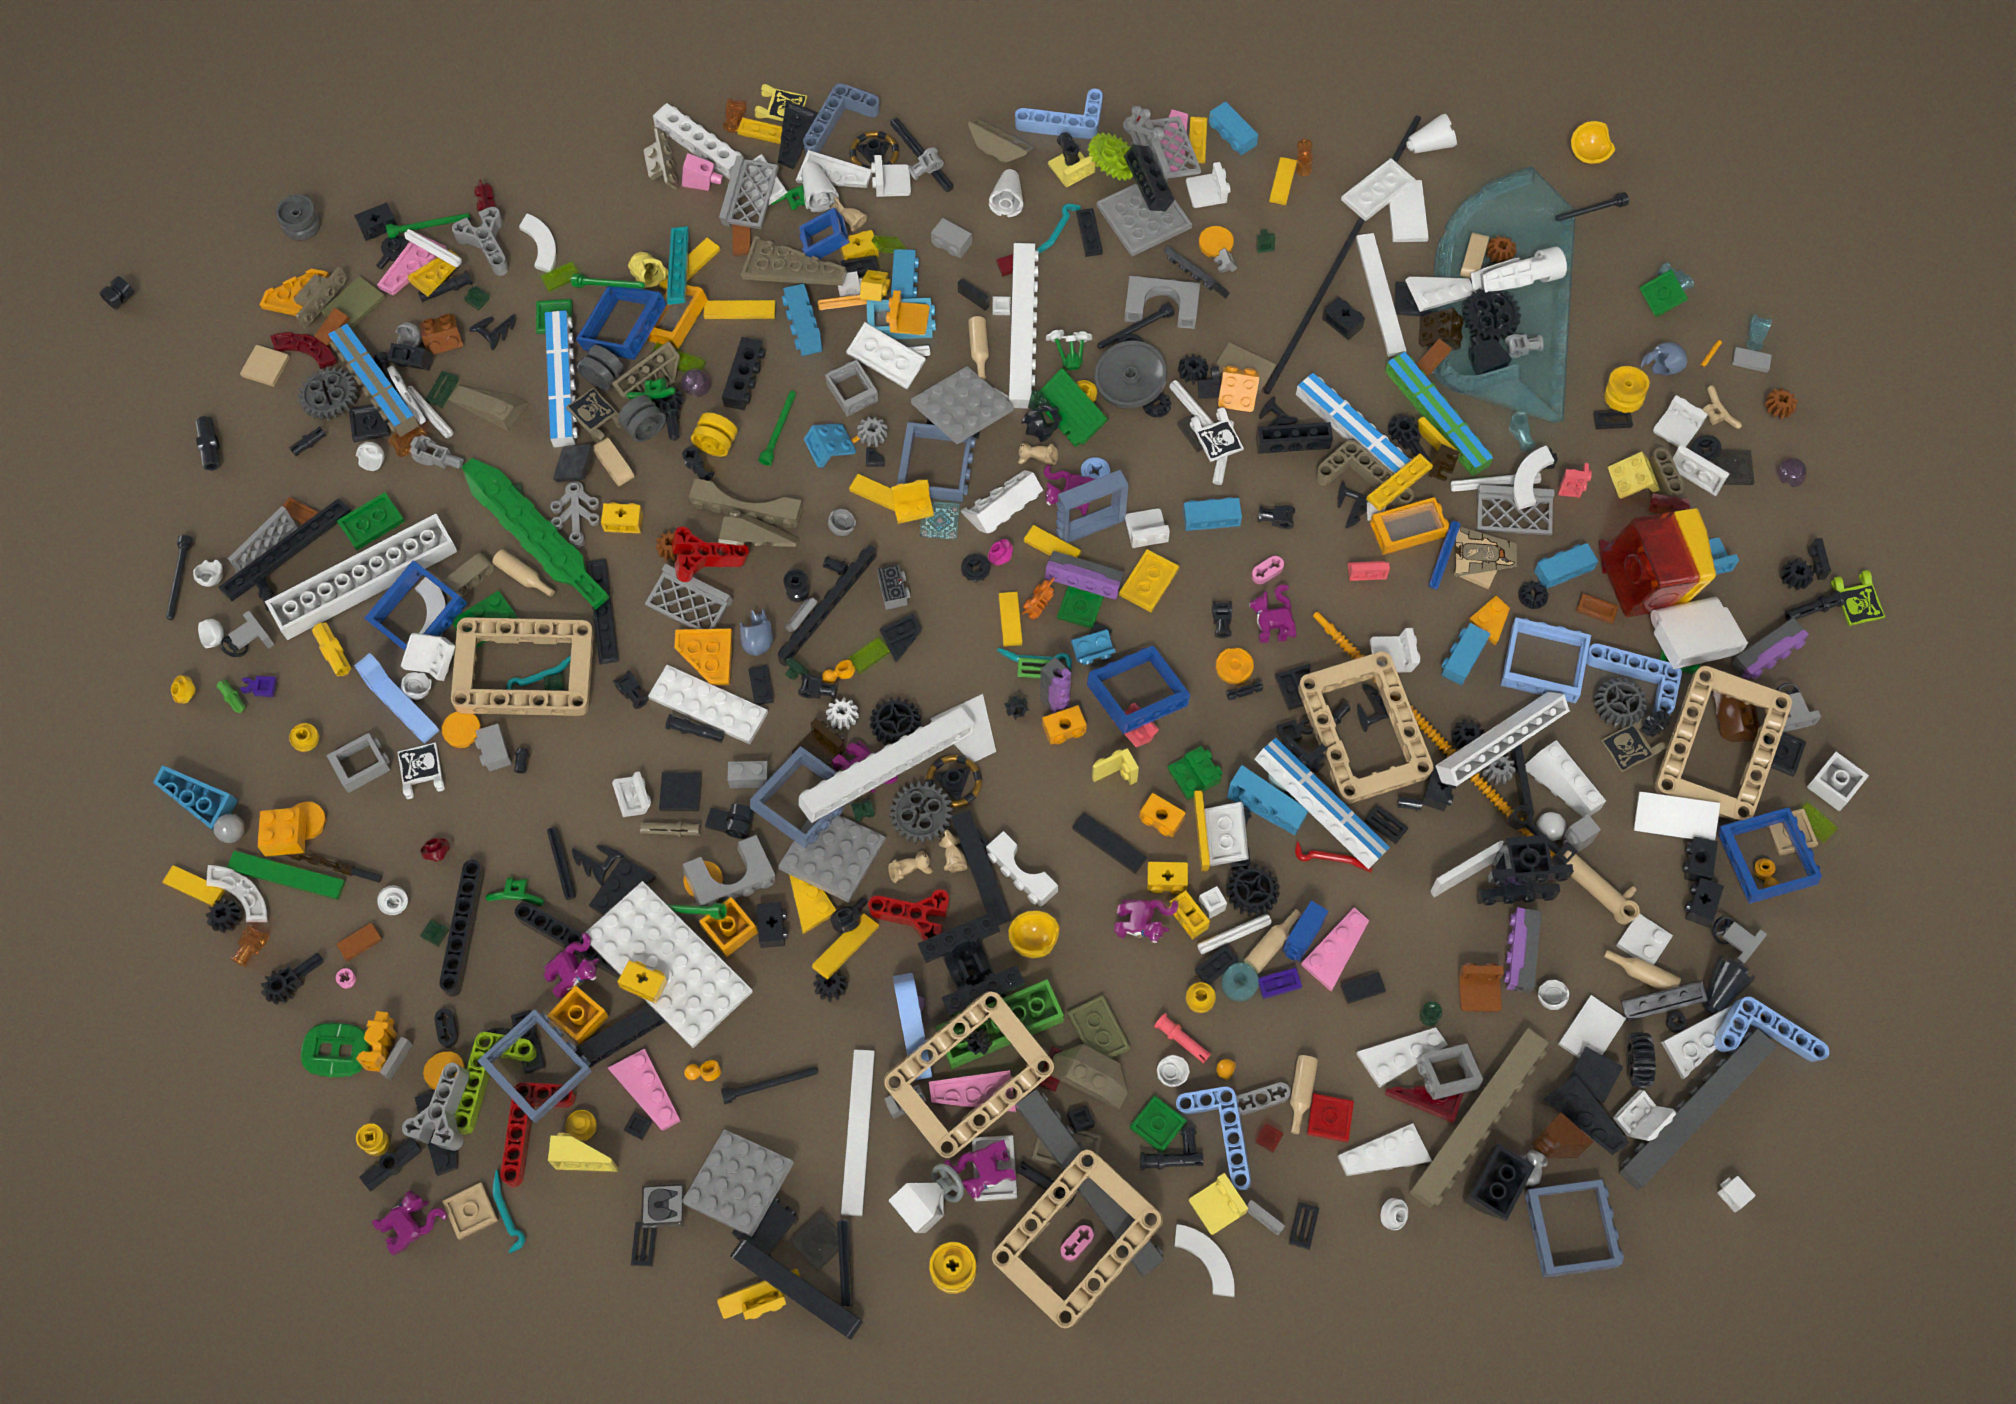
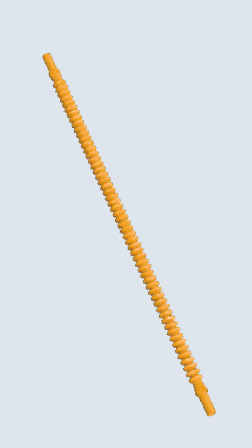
M1318 611L1313 615L1325 628V632L1333 637L1332 640H1336V644H1340V648H1344L1343 651H1347V655L1352 656V660L1364 657L1363 654L1360 655V651H1356V647H1352L1353 643H1348L1349 639H1345V635L1342 636V632H1338L1334 625L1330 624ZM1390 696V698H1393V701H1399L1397 696ZM1411 705L1420 730H1424L1423 733H1427V737H1431V741L1436 742L1435 746H1440L1439 750L1443 749V754H1447V758L1454 754L1456 749H1452V745H1448V741H1444L1445 738L1440 737V733H1436L1437 729L1433 730V725H1428L1429 721H1425V717H1421V713H1417L1418 710H1414V706ZM1479 773L1471 776L1470 781L1475 782L1474 786H1479L1478 790H1483L1482 794H1486V798H1490V802H1494V806H1498V810H1502V814H1506L1508 819L1509 814L1513 811L1511 810L1512 806H1507L1508 802H1503L1504 798H1500V794H1496V790H1492V786H1488V782H1484V778H1480ZM1526 828L1518 830L1522 831V835L1534 836ZM1549 849L1552 858L1554 853Z

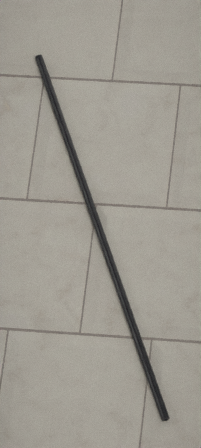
M1420 116L1414 117L1393 155L1392 160L1396 163L1407 146L1408 137L1415 132L1421 121ZM1361 217L1357 220L1263 392L1265 394H1270L1362 228L1365 220Z

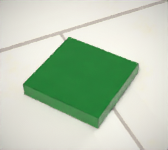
M1672 269L1639 287L1656 318L1688 300Z
M572 299L536 301V333L546 334L545 312L566 310L568 317H572L573 322Z
M1068 586L1057 619L1092 629L1104 596Z
M1154 1095L1130 1125L1129 1129L1157 1151L1164 1152L1187 1123V1120Z

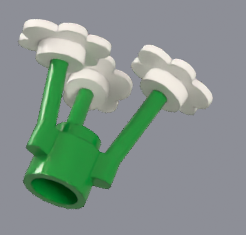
M1054 330L1046 335V341L1056 342L1063 361V367H1066L1067 370L1081 368L1083 364L1084 342L1092 340V334L1080 331L1079 333L1074 332L1073 335L1063 336L1064 330ZM1061 338H1065L1066 342L1069 341L1070 354H1067V358L1059 342ZM1076 339L1080 342L1079 355L1074 353L1073 341H1076Z

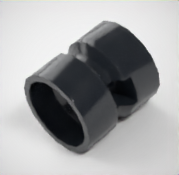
M119 276L110 282V287L106 286L99 292L103 300L115 310L124 303V299L128 300L135 294L131 286Z
M799 569L788 571L783 578L787 598L793 602H802L810 594L808 577L805 572Z
M731 804L728 812L730 820H726L724 833L734 838L747 839L751 829L749 824L753 822L755 812L749 806Z

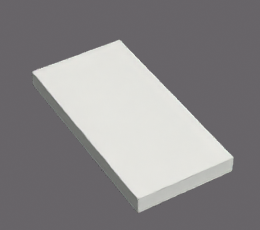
M1390 158L1341 197V200L1363 220L1367 221L1413 185L1415 178Z
M1415 180L1413 185L1388 203L1393 242L1428 241L1422 180Z
M866 322L846 351V354L908 390L926 361V358Z
M1639 791L1633 830L1689 839L1695 836L1715 841L1720 803Z
M1503 840L1438 877L1430 891L1433 897L1440 895L1492 864L1504 843Z

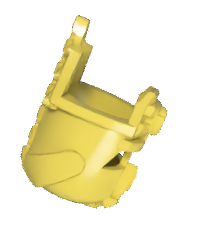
M638 252L629 261L628 267L631 274L636 278V281L645 283L644 288L656 286L668 276L667 268L663 266L660 260L655 259L649 253Z

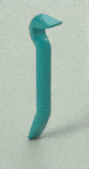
M1068 203L1062 207V218L1050 238L1036 250L1038 254L1055 243L1069 219L1070 214L1068 210H1081V206Z
M997 648V652L1015 662H1018L1019 658L1052 660L1054 658L1049 656L1018 655L1005 649ZM1066 653L1057 654L1055 657L1058 660L1064 659L1068 670L1071 672V657Z
M571 655L550 669L523 679L519 677L509 679L506 689L513 690L512 687L516 683L519 686H526L562 672L570 664Z
M496 1170L493 1182V1198L507 1232L512 1237H519V1240L508 1251L511 1254L521 1249L526 1239L524 1233L514 1226L501 1194L499 1171Z

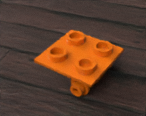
M1054 577L1048 581L1044 580L1041 585L1038 584L1032 592L1034 596L1031 599L1029 598L1023 605L1025 609L1021 613L1022 615L1028 613V617L1032 620L1039 617L1045 609L1044 605H1047L1054 595V589L1049 587L1054 581Z

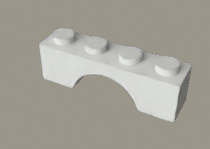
M1004 831L986 846L987 858L993 864L996 862L1001 867V872L1006 877L1010 876L1014 880V885L1020 891L1024 890L1028 894V899L1034 905L1037 903L1042 907L1058 892V885L1045 872L1028 874L1018 868L1014 860L1017 853V844Z

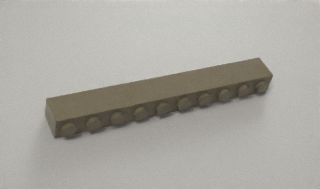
M1529 1028L1525 1031L1410 1191L1412 1196L1428 1208H1431L1434 1204L1436 1206L1440 1204L1444 1198V1195L1441 1193L1445 1188L1450 1189L1457 1179L1454 1178V1175L1457 1171L1461 1173L1467 1166L1466 1158L1469 1155L1473 1157L1480 1147L1477 1145L1480 1139L1485 1140L1491 1130L1488 1127L1492 1122L1496 1124L1503 1115L1500 1113L1503 1106L1509 1107L1514 1100L1511 1095L1515 1090L1519 1092L1526 1082L1523 1081V1078L1526 1074L1531 1076L1537 1067L1534 1065L1537 1059L1542 1060L1548 1052L1545 1047L1549 1042Z

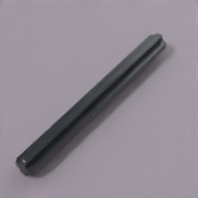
M897 117L891 119L890 125L917 158L920 157L925 151ZM941 169L931 173L945 192L953 189V184Z

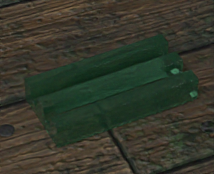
M441 371L425 399L426 402L443 408L457 385L459 377ZM438 389H439L440 391L438 392L436 398L434 399V396H435V394L437 393V391H438Z

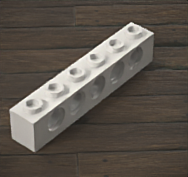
M668 103L653 115L655 127L665 131L670 138L697 157L713 162L714 169L730 180L736 156H742L741 153L732 150L727 143L718 140L713 133H708L700 124L697 125L689 116H684L676 107H672Z

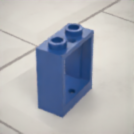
M835 207L799 227L801 233L799 237L804 246L802 248L803 253L811 258L814 256L821 259L850 243L844 217ZM832 225L834 234L813 245L811 236Z
M1313 901L1309 903L1287 938L1283 948V952L1289 959L1301 961L1324 924L1329 912L1327 909Z

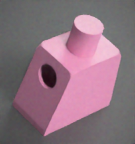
M687 153L683 165L682 186L708 191L711 183L721 185L723 175L714 173L713 162Z

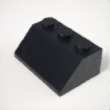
M1495 1145L1487 1155L1464 1202L1484 1214L1507 1221L1535 1166L1502 1145Z

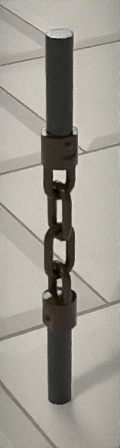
M297 853L286 855L298 861H301V859L306 860L308 863L316 866L330 867L334 871L349 876L354 875L378 883L382 880V875L355 868L354 865L325 860L324 857L315 854ZM312 857L320 859V863L313 862ZM338 865H342V869H337Z

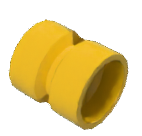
M376 1124L363 1125L356 1134L357 1145L371 1156L383 1155L390 1146L389 1135Z

